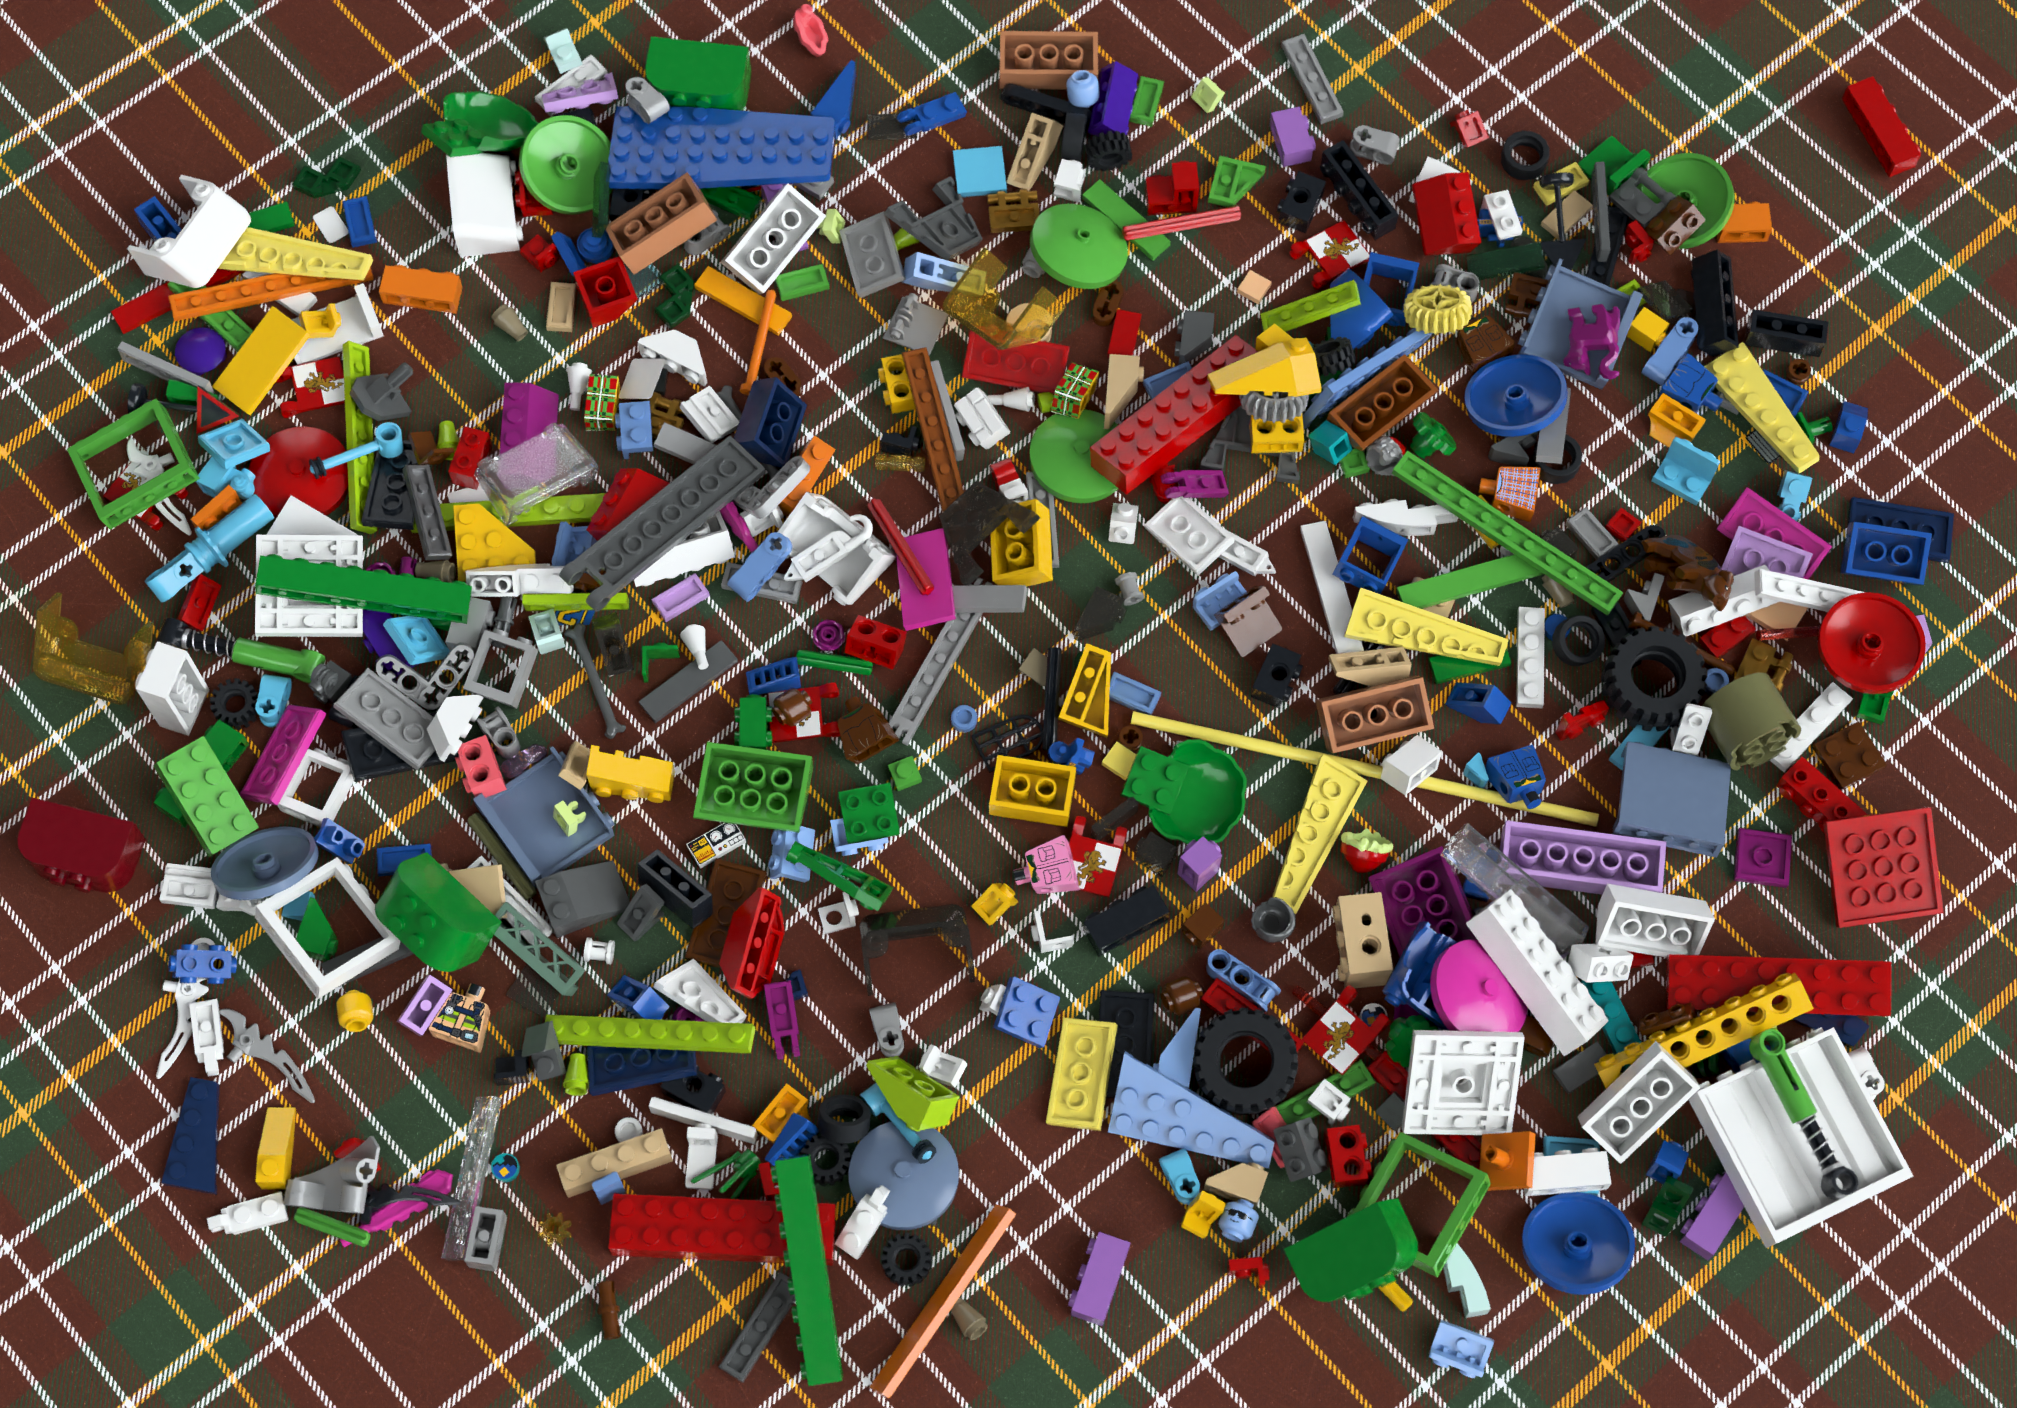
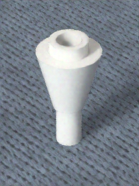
M573 363L572 366L567 367L571 393L570 409L575 411L580 410L581 395H583L589 375L592 373V370L583 363Z
M1029 387L1007 392L1003 395L987 396L992 405H1004L1027 412L1030 411V407L1035 405L1034 392H1030Z
M696 624L688 625L681 632L680 637L696 658L698 668L701 670L706 669L709 665L705 655V628Z

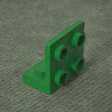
M1610 136L1583 158L1578 165L1584 174L1591 179L1594 164L1596 162H1605L1607 195L1610 197L1615 190L1632 177L1636 169L1642 167L1646 170L1651 154L1646 149H1643L1638 154H1632L1615 137Z
M891 782L838 792L848 844L898 836L900 834Z

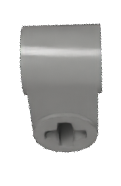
M633 77L626 82V91L629 94L627 98L628 106L647 124H650L670 110L666 98L648 84L645 79Z
M1362 125L1354 130L1350 149L1357 157L1388 165L1394 162L1400 138L1392 132H1385Z
M716 210L712 211L717 221L684 242V249L688 254H702L705 250L721 242L729 235L731 228L723 224L718 218ZM698 238L699 240L691 241L690 239Z
M1445 264L1437 265L1434 282L1430 284L1433 286H1438L1439 284L1442 286L1451 285L1452 288L1459 287L1460 291H1465L1470 296L1471 303L1475 301L1479 287V279L1475 274L1455 269ZM1467 286V287H1470L1471 289H1470V290H1465V289H1463L1462 287Z
M499 706L495 708L493 713L483 719H476L479 728L487 736L501 757L511 759L519 753L520 743L516 733ZM505 740H512L507 746L501 745Z
M893 1002L870 1008L874 1031L877 1034L882 1054L886 1057L900 1056L904 1050V1041L896 1003ZM893 1039L895 1045L889 1046L888 1040Z

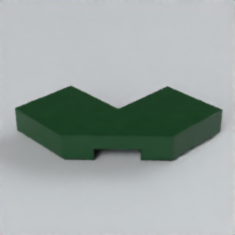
M338 156L326 175L304 165L292 186L293 189L314 199L348 190L360 173L361 168L359 165Z
M679 263L661 274L658 279L672 297L657 306L655 313L670 330L690 317L694 280Z

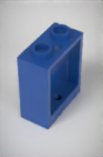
M1370 252L1364 282L1369 286L1372 274L1407 281L1406 299L1407 294L1412 293L1419 263ZM1404 304L1402 310L1389 308L1394 316L1386 323L1391 326H1405Z
M1362 516L1332 575L1359 589L1363 588L1381 594L1408 539ZM1357 540L1391 557L1381 579L1347 562Z

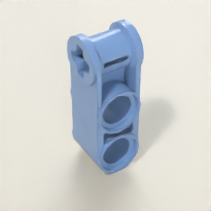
M1689 317L1681 318L1668 336L1660 343L1655 354L1650 357L1644 366L1641 374L1663 386L1693 344L1698 332L1697 322Z
M778 532L770 533L760 546L749 555L743 566L732 575L727 585L746 602L752 600L764 583L775 574L781 563L790 555L792 551L790 539ZM776 541L781 542L782 549H776L774 543Z
M1217 949L1210 953L1206 965L1208 975L1214 980L1219 978L1266 1013L1268 1004L1275 995L1280 994L1281 989L1274 982L1261 976L1227 951ZM1221 960L1225 963L1226 967L1216 969L1212 962ZM1242 975L1247 978L1248 982L1241 985L1234 978Z

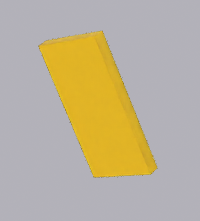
M272 306L212 387L251 416L311 334Z

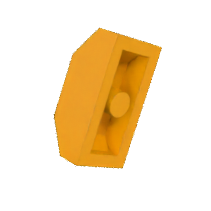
M1662 393L1648 414L1651 421L1649 435L1670 448L1675 437L1691 442L1704 425L1706 419Z
M786 1083L752 1127H755L758 1133L774 1144L793 1112L811 1122L807 1110L808 1099Z

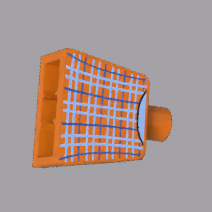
M1499 467L1495 480L1481 478L1478 493L1493 495L1491 506L1503 514L1531 522L1535 510L1541 468Z

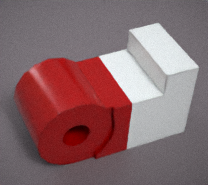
M1010 458L989 465L995 486L1004 506L1028 501V491L1024 483L1022 484Z

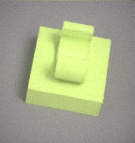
M1205 77L1201 79L1191 97L1209 113L1214 111L1225 92L1219 89L1215 82Z
M827 209L826 217L817 227L820 228L819 234L826 235L831 243H841L839 230L844 228L845 220L837 209Z
M564 801L554 805L553 818L568 837L577 832L578 823H582L586 818L585 812L579 815L572 813L573 810L578 808L577 801L569 803L568 806Z

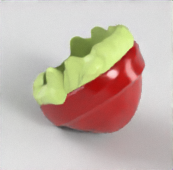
M1368 828L1362 833L1344 832L1341 835L1340 851L1351 868L1358 873H1367L1386 862L1390 852L1393 850L1391 841L1381 837L1379 832L1372 834Z

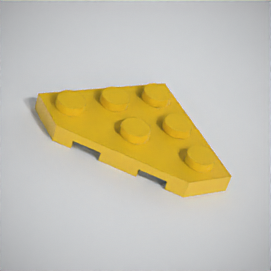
M479 503L453 505L458 581L467 583L465 572L467 570L506 565L536 564L535 550Z

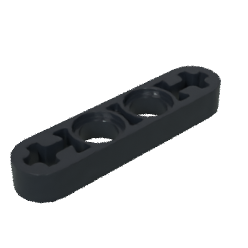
M1011 83L1005 84L1000 95L1001 100L1010 106L1065 123L1067 113L1084 114L1087 116L1086 129L1089 128L1092 111L1086 107H1076L1068 101Z
M1647 526L1586 568L1595 574L1601 570L1602 573L1598 576L1609 583L1654 553H1646L1644 551V547L1641 544L1642 540L1648 539L1649 534L1651 536L1656 535L1658 538L1665 537V532L1660 526ZM1635 546L1640 554L1636 557L1629 556L1626 548ZM1609 559L1616 560L1619 563V568L1617 570H1610L1605 562Z

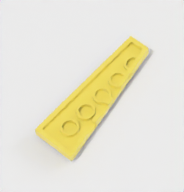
M247 227L218 269L364 280L373 259L370 254Z
M1741 342L1738 344L1739 348L1724 353L1704 367L1718 379L1715 387L1725 395V398L1799 474L1818 462L1819 454L1746 345Z
M1360 588L1344 637L1393 647H1404V649L1500 666L1509 641V639Z
M1324 754L1318 760L1272 896L1284 900L1293 909L1294 914L1300 908L1367 783L1366 779Z

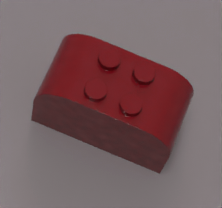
M33 797L18 834V847L21 854L40 876L49 879V882L61 887H64L65 884L73 885L75 889L85 893H90L91 890L111 893L126 886L134 875L146 838L134 822Z

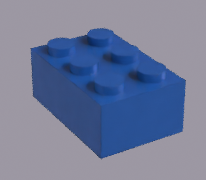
M1849 522L1840 574L1911 585H1924L1932 533Z

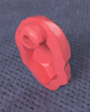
M803 4L794 14V30L798 33L801 44L812 55L819 57L826 51L828 36L821 19L813 13V8L808 4Z

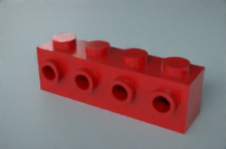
M1872 76L1847 86L1842 101L1887 175L1892 177L1914 168L1921 156L1920 148L1908 134L1907 126L1900 121L1894 105L1887 100L1881 84L1877 83Z
M1803 756L1781 777L1776 785L1781 795L1797 804L1802 814L1816 821L1824 833L1823 821L1868 815Z

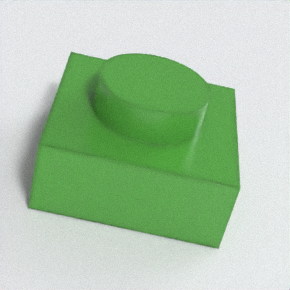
M912 756L888 765V770L897 791L922 782Z

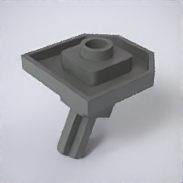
M404 362L390 375L383 373L357 377L351 388L350 395L363 414L377 421L407 417L412 411L400 394L399 386L413 375V368Z

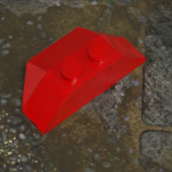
M759 887L733 913L719 962L730 989L749 999L754 998L757 993L762 991L764 984L771 983L785 933L783 915L780 905H782L781 897L763 887Z

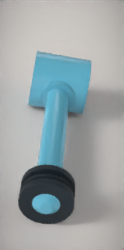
M392 422L383 423L377 427L374 441L325 460H321L319 456L316 457V460L314 458V461L310 459L309 469L315 478L318 479L319 475L321 477L322 475H327V469L377 450L383 457L395 458L404 449L400 427Z
M877 1083L860 1094V1098L869 1106L873 1116L876 1117L880 1113L886 1114L912 1145V1155L920 1164L930 1161L935 1156L936 1148L927 1139L921 1140L914 1130L909 1129L905 1125L906 1122L896 1116Z

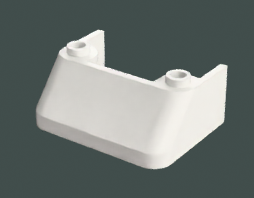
M181 175L179 180L194 203L199 205V207L176 239L169 237L160 238L154 242L149 250L129 245L127 249L145 275L192 288H199L204 286L213 276L250 224L251 217L243 206L212 182Z

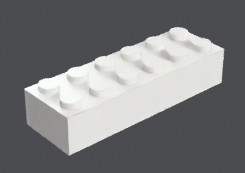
M1511 889L1488 904L1466 923L1563 1056L1590 1040L1609 1021L1603 1009L1589 995L1586 986L1580 983L1572 972L1571 966L1563 960L1557 952L1554 943L1546 937L1540 929L1537 920L1529 914L1523 906L1522 900Z

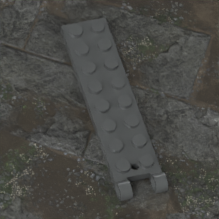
M731 436L727 437L575 560L568 563L561 570L559 576L571 586L586 571L600 585L599 588L590 593L586 603L595 612L602 610L613 596L765 474V468ZM601 570L606 571L604 575H601L599 572Z

